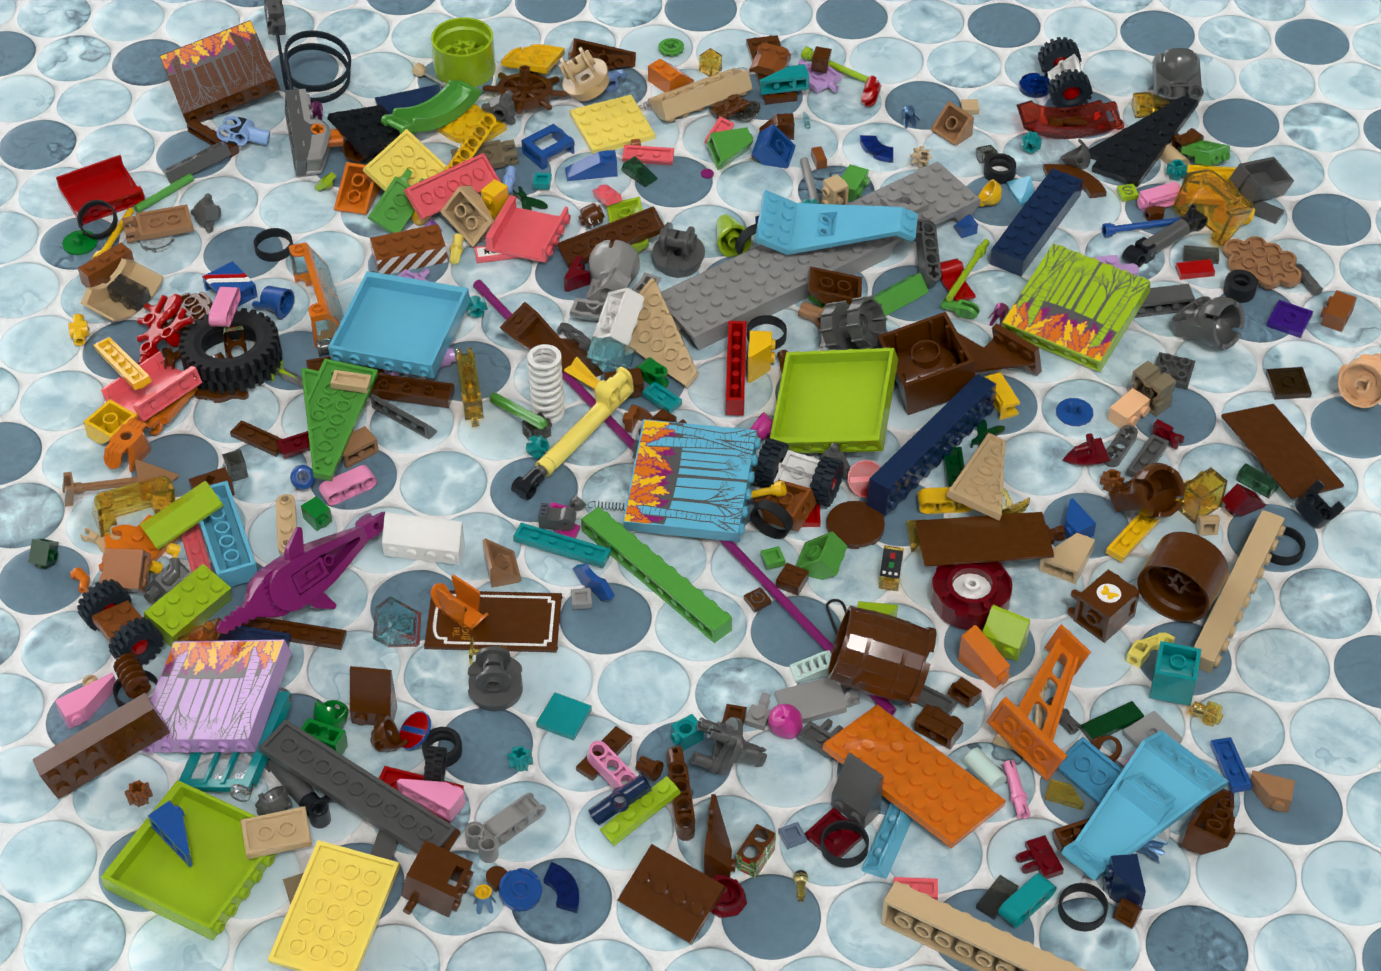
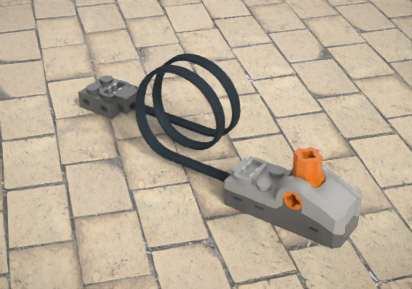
M264 0L268 35L276 36L283 82L286 89L285 116L295 175L321 174L326 165L330 147L343 146L344 141L343 135L337 129H330L326 122L320 119H313L311 103L314 101H318L321 104L330 102L346 91L351 76V54L345 43L336 36L323 31L308 30L296 33L287 40L283 60L279 35H286V22L282 0ZM302 38H323L337 44L345 52L348 61L339 51L324 44L305 43L297 45L289 51L288 48L293 42ZM320 50L337 57L344 64L346 71L341 77L330 83L306 85L292 78L289 58L300 51ZM347 78L345 84L338 91L330 95L312 98L309 94H306V91L321 92L340 85Z

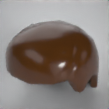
M348 140L344 142L342 146L343 153L349 162L360 164L366 160Z

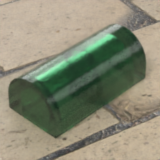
M1247 463L1241 467L1236 477V481L1268 499L1279 488V485L1272 477Z

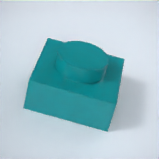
M535 172L532 183L533 189L550 190L552 173Z

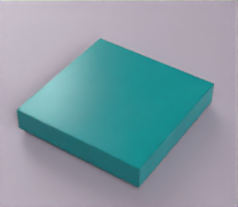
M554 692L536 722V726L574 741L592 711V706Z

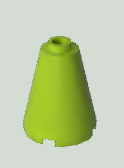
M728 214L721 215L717 219V245L722 254L732 257L739 255L735 250V243L746 227ZM752 237L745 243L743 253L747 252L751 247Z

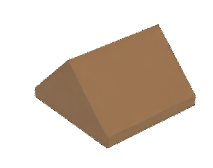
M948 101L931 127V130L957 146L972 136L974 117Z
M485 538L483 540L484 559L491 588L519 583L521 576L515 552Z

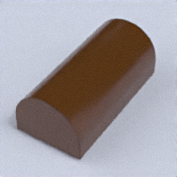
M1090 818L1054 829L1052 837L1056 848L1062 851L1065 846L1075 841Z

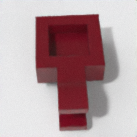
M1159 419L1153 424L1152 434L1168 440L1170 446L1174 449H1178V442L1183 444L1185 438L1183 435L1173 432L1174 427Z

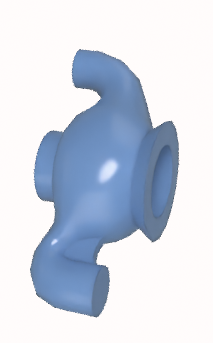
M622 69L616 70L614 73L608 72L609 84L605 90L607 92L615 91L619 85L617 78H625L627 73Z

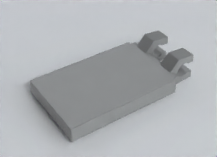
M827 677L775 691L778 705L791 704L795 706L801 713L803 724L847 712V707L860 704V693L858 690H850L844 694L843 691L851 688L833 680H828Z

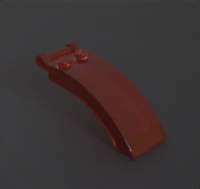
M1032 100L1016 105L1023 128L1048 138H1084L1113 129L1121 130L1125 126L1123 120L1120 119L1117 110L1118 105L1115 101L1103 104L1102 100H1097L1084 105L1066 108L1046 107L1036 104ZM1106 111L1111 112L1114 121H1109ZM1081 116L1083 117L1082 120L1088 122L1086 125L1063 124V126H1052L1048 124V118L1062 117L1066 119Z

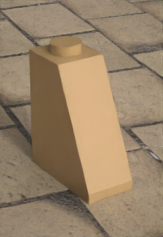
M1079 533L1074 534L1053 548V558H1041L1039 571L1076 584L1093 553L1095 539Z

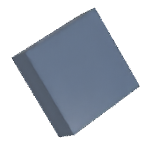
M798 822L778 829V834L787 850L807 843V838Z

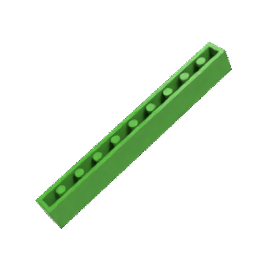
M597 507L581 518L582 532L597 545L610 548V556L714 644L732 631V617L728 612H724L715 601L706 597L702 590L694 587L686 577H682L673 566H669L664 562L661 556L652 552L648 545L640 542L620 522H616L608 512H604L600 507Z

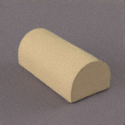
M1171 144L1166 146L1160 157L1166 164L1172 163L1175 159H1180L1184 162V165H1189V160Z

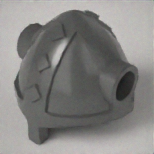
M1079 139L1078 142L1081 145L1065 153L1060 159L1066 165L1082 170L1088 168L1091 162V154L1089 153V148Z
M277 786L265 794H258L259 800L255 804L257 814L260 816L288 810L292 806V801L288 797L286 787Z

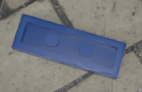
M1232 738L1211 740L1210 746L1223 776L1229 781L1227 785L1230 792L1252 790L1253 785Z

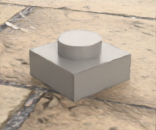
M591 588L571 589L572 610L592 608Z

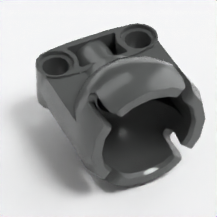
M1172 48L1166 50L1165 54L1158 53L1152 62L1154 94L1169 101V103L1182 96L1198 100L1199 104L1204 90L1202 88L1200 58L1198 54L1187 48Z
M1203 296L1180 310L1172 318L1177 337L1201 340L1211 348L1223 350L1234 346L1239 340L1241 333L1232 331V328H1244L1245 314L1242 305L1232 298L1216 297L1211 299L1208 296Z

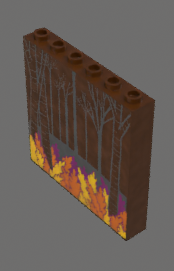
M251 20L160 55L186 123L193 119L203 121L281 90Z

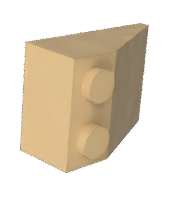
M459 186L440 211L473 248L494 223L482 197L472 186Z

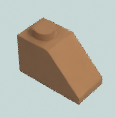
M365 426L353 432L343 454L346 469L379 452L377 439Z
M1252 770L1250 777L1253 785L1252 791L1264 806L1277 812L1288 813L1295 780Z

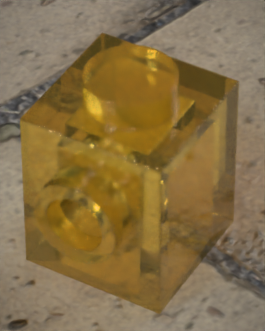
M711 48L700 54L699 71L709 77L721 72L722 55Z

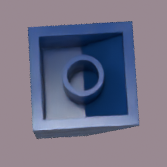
M772 124L759 132L752 155L763 165L786 169L789 167L796 145Z

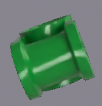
M648 357L635 367L640 368L643 381L651 385L657 382L664 388H667L669 384L666 378L668 370L653 358Z

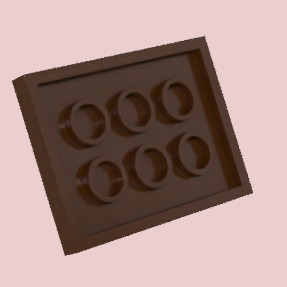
M651 844L617 901L692 945L726 887Z

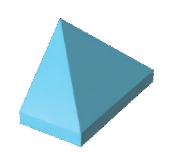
M1031 176L1006 182L1007 187L1020 206L1025 205L1034 193Z

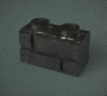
M119 274L115 281H112L107 286L110 299L114 302H121L129 310L132 308L139 312L144 307V304L151 300L147 287L122 274Z

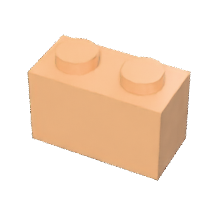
M1132 388L1110 407L1108 421L1120 429L1125 425L1135 426L1140 418L1147 416L1149 413L1150 398Z

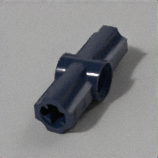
M640 774L624 786L615 788L609 796L589 808L588 811L594 822L600 825L618 812L626 811L630 804L650 792L652 788L645 776ZM622 796L626 800L623 803H618L614 799Z

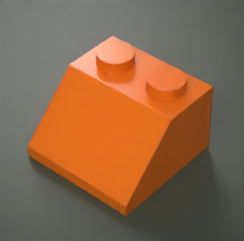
M658 59L648 65V81L664 93L694 82V79L662 59Z

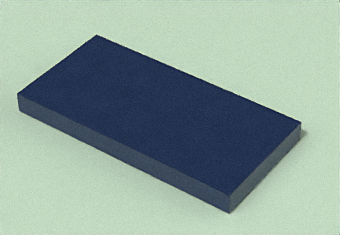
M439 84L375 97L376 105H382L392 114L394 108L412 107L428 101L437 95L441 89Z

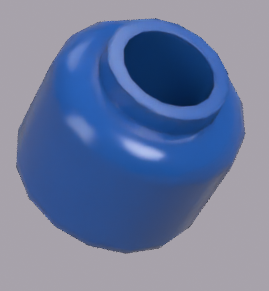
M298 465L291 471L290 480L297 489H308L315 482L312 468L307 465Z

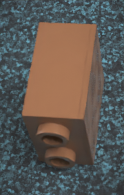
M105 548V554L102 556L103 571L99 578L100 584L105 579L108 582L110 579H113L115 582L118 581L126 592L146 593L145 587L148 584L151 554L139 549Z

